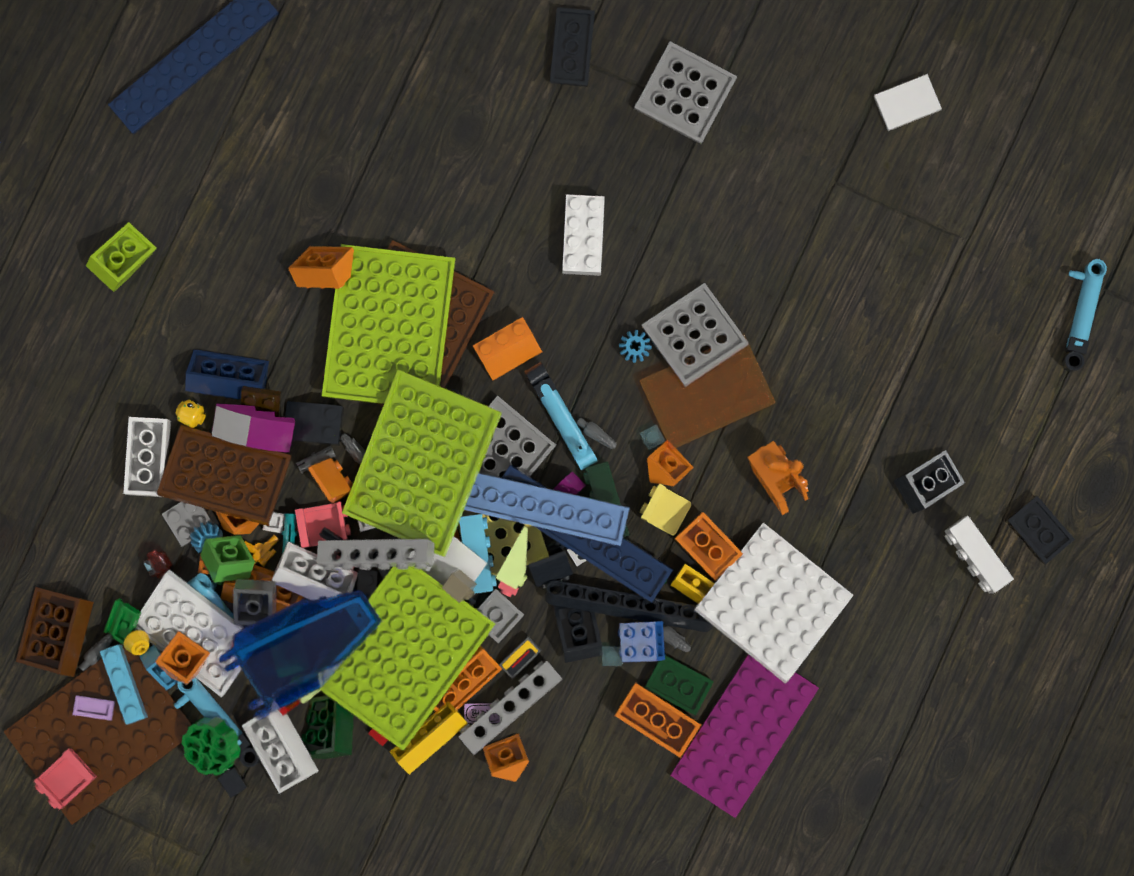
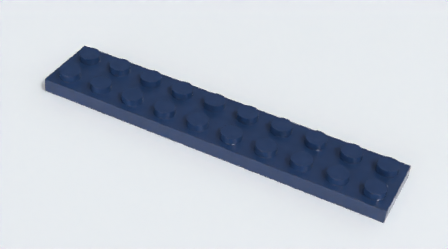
M233 0L108 105L134 135L279 14L278 11L268 0Z
M512 465L508 467L502 477L546 488ZM536 527L651 603L673 571L672 568L624 537L621 546Z

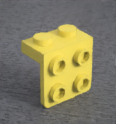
M659 483L658 487L653 486L649 494L652 497L649 504L644 503L639 513L643 514L642 520L670 535H675L691 507V502L666 489L665 486Z

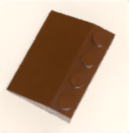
M35 587L16 662L56 674L74 677L94 602Z

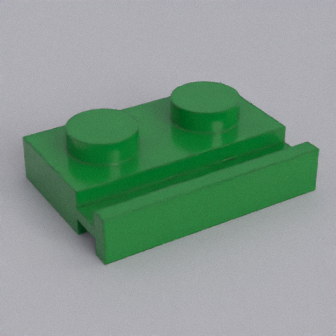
M120 598L115 600L104 633L111 634L113 639L124 645L126 636L130 632L135 631L142 612L128 603H123Z

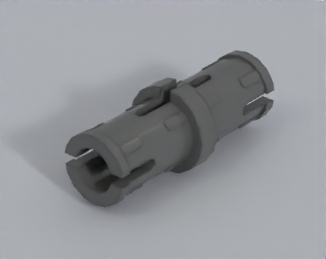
M330 445L317 453H311V456L296 462L300 472L303 473L309 470V467L336 457Z

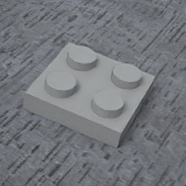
M183 502L178 503L162 514L182 547L191 542L190 533L195 532L194 527H200V522L204 525L208 521L214 524L204 508Z
M497 589L477 609V611L495 623L489 635L497 643L524 616Z

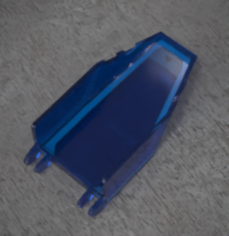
M362 591L337 594V596L328 598L323 596L309 601L304 599L236 632L232 638L231 648L218 657V661L223 663L232 657L235 658L234 661L224 667V670L229 672L238 666L241 667L260 697L248 705L249 709L253 710L263 703L266 706L255 713L254 717L258 720L320 689L382 623V620Z

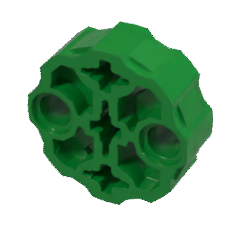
M205 716L188 727L187 733L183 735L184 756L189 764L196 767L198 772L204 775H220L234 765L235 759L240 755L241 748L238 745V736L235 730L230 728L223 719Z

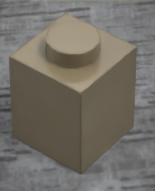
M459 569L450 575L442 589L460 603L465 599L469 600L475 593L473 589L477 584Z

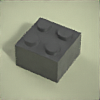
M237 579L233 589L234 624L273 627L276 619V581Z

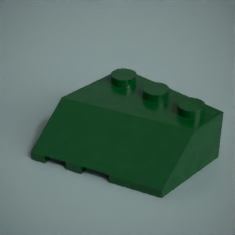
M328 695L311 699L306 718L308 724L306 734H302L301 737L312 759H330L352 755L354 714Z

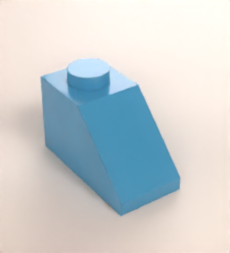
M154 644L144 654L139 655L145 669L168 690L178 681L170 678L155 663L162 652Z

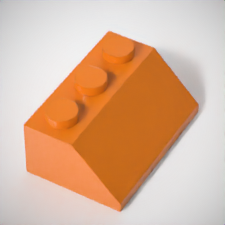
M310 246L288 269L297 287L339 289L351 277L354 249L353 247Z
M523 317L473 345L492 381L542 353Z

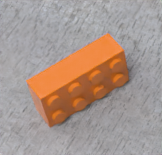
M634 683L615 713L617 718L680 758L701 724L637 683Z

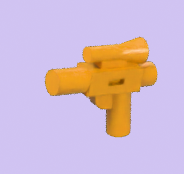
M275 535L264 544L257 543L252 545L245 541L249 552L253 554L254 565L259 562L264 567L267 561L276 553L274 549L269 551L279 541Z

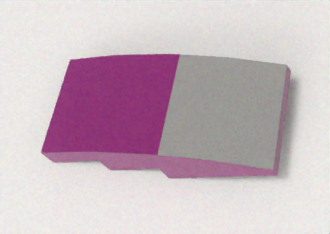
M216 404L212 436L251 448L289 453L295 421L294 418L275 417L274 412L255 411V406Z

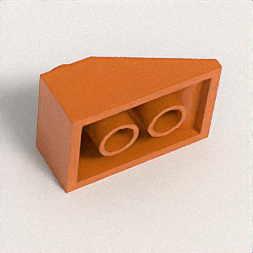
M329 458L308 468L330 502L336 503L350 493L353 483L348 476L344 477L341 473L343 468L338 460L333 461L332 458Z
M701 512L674 538L715 581L743 555L704 512Z

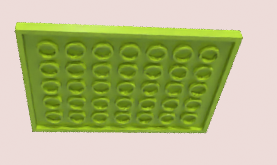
M341 244V247H353L354 254L351 277L345 282L343 287L335 289L322 397L384 404L397 370L404 371L440 386L455 258Z
M397 370L342 513L400 539H429L434 543V553L446 557L502 412L409 373Z
M408 566V569L405 570L392 567L365 604L377 623L325 680L317 686L319 690L403 751L495 626L493 621L464 600L459 603L442 589V584L423 570L416 569L415 566ZM354 622L350 624L309 682L316 679L360 633Z

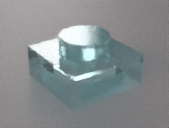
M657 424L640 433L648 451L665 442Z
M602 647V666H622V658L619 654L620 647Z

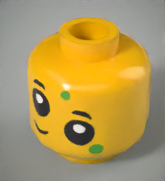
M192 400L182 401L175 413L179 422L191 428L196 427L198 424L201 425L206 417L204 407Z

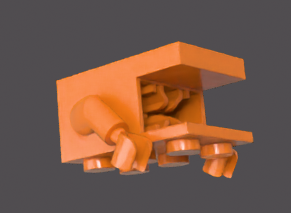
M773 441L766 446L760 447L755 453L748 456L752 471L780 513L784 515L789 510L782 494L795 487L806 501L808 500L807 492L809 491L807 488L808 481L801 475L798 476L803 469V464L797 460H794V462L788 461L781 445L777 446Z

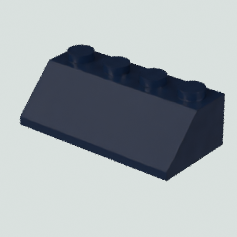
M194 349L186 371L185 391L241 400L243 386L265 389L269 361Z

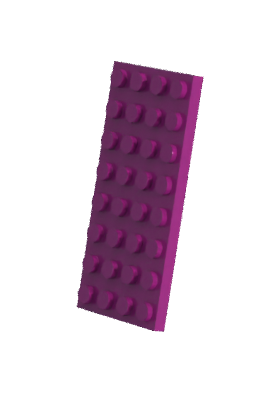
M748 654L670 776L736 818L819 688L797 673H794L788 682L784 683Z

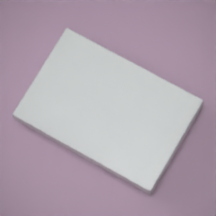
M927 74L874 95L888 131L941 110Z

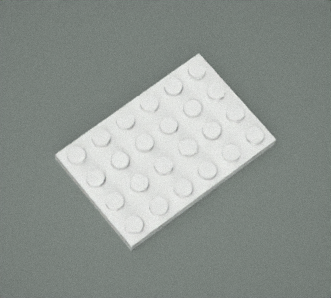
M170 570L166 572L141 610L142 613L135 629L145 631L149 636V642L153 645L155 644L162 652L178 631L207 650L210 655L196 678L220 697L225 695L254 653L248 654L242 665L235 652L260 640L242 625L234 624L233 618Z

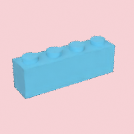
M482 514L462 516L459 521L462 543L487 563L475 580L477 585L473 590L475 593L493 591V586H497L495 574L491 575L490 567H494L493 557L488 555L487 549L491 548L490 537L485 535V529H488L487 517H483Z
M116 645L100 651L126 725L148 718L123 646Z

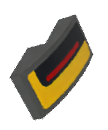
M528 636L499 666L513 679L542 649Z

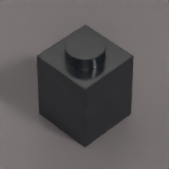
M231 767L228 768L218 778L230 798L249 787L237 767L233 769Z

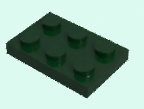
M665 656V660L658 661L645 689L696 716L714 681Z

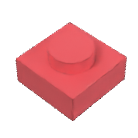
M500 581L498 586L501 589L500 593L509 597L512 594L516 595L519 590L518 587L514 589Z

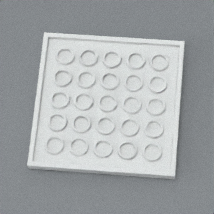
M763 523L741 550L743 555L726 569L695 608V611L780 680L787 683L853 597V594Z

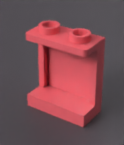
M342 502L295 510L301 548L318 546V541H326L319 535L324 527L343 538V540H349L348 536L351 535L350 525L345 522L347 515L342 513L345 506L342 505Z
M70 748L41 776L36 778L34 782L36 783L35 788L41 794L45 793L49 798L48 802L53 808L63 809L97 776L76 752Z

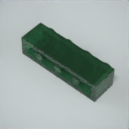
M608 462L587 467L586 473H583L586 484L590 483L592 491H589L590 498L621 505ZM627 524L625 526L623 537L630 536Z

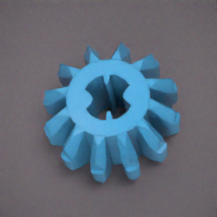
M635 330L634 336L629 331L627 332L629 339L624 336L621 338L626 344L621 343L619 347L626 349L622 350L620 354L628 353L625 358L626 361L632 356L633 363H636V357L642 362L644 360L642 354L648 357L649 353L645 350H651L652 348L650 345H645L650 342V338L643 340L644 332L638 337V330ZM632 342H635V344H640V346L638 347V351H636L635 349L631 350L630 347H632Z
M209 521L206 525L200 522V527H194L195 532L190 533L191 544L198 553L202 551L205 539L223 536L218 525L215 523L211 524Z

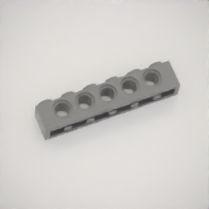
M429 539L318 541L317 564L322 566L324 570H335V567H341L343 570H353V567H360L362 570H371V567H378V569L382 570L396 567L397 569L405 570L408 569V566H415L416 569H426V566H433L434 543ZM378 551V556L373 559V554ZM396 551L395 558L391 559V554ZM415 551L414 557L409 559L410 553ZM339 552H341L342 555H341V557L337 560V559H336V556H337V554H338ZM360 552V556L354 559L355 554Z
M548 661L538 663L533 668L535 672L530 676L528 674L524 675L519 680L521 684L516 688L510 687L504 693L505 697L501 701L496 699L489 706L491 709L486 714L481 712L474 718L476 722L472 726L467 724L460 730L461 735L459 738L473 755L479 752L563 680ZM537 676L544 678V684L540 687L535 686L533 682ZM523 688L528 689L530 692L527 699L519 697V691ZM507 701H512L515 704V708L511 712H507L504 709ZM494 713L500 716V722L496 725L491 724L489 721L490 716ZM478 726L485 728V735L483 737L475 735V729Z

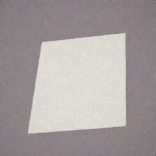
M453 536L446 557L434 553L433 566H426V569L421 570L442 585L446 583L452 573L459 569L475 582L487 563ZM415 551L410 553L409 559L414 557Z

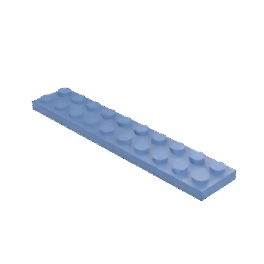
M478 473L464 510L621 546L630 507Z

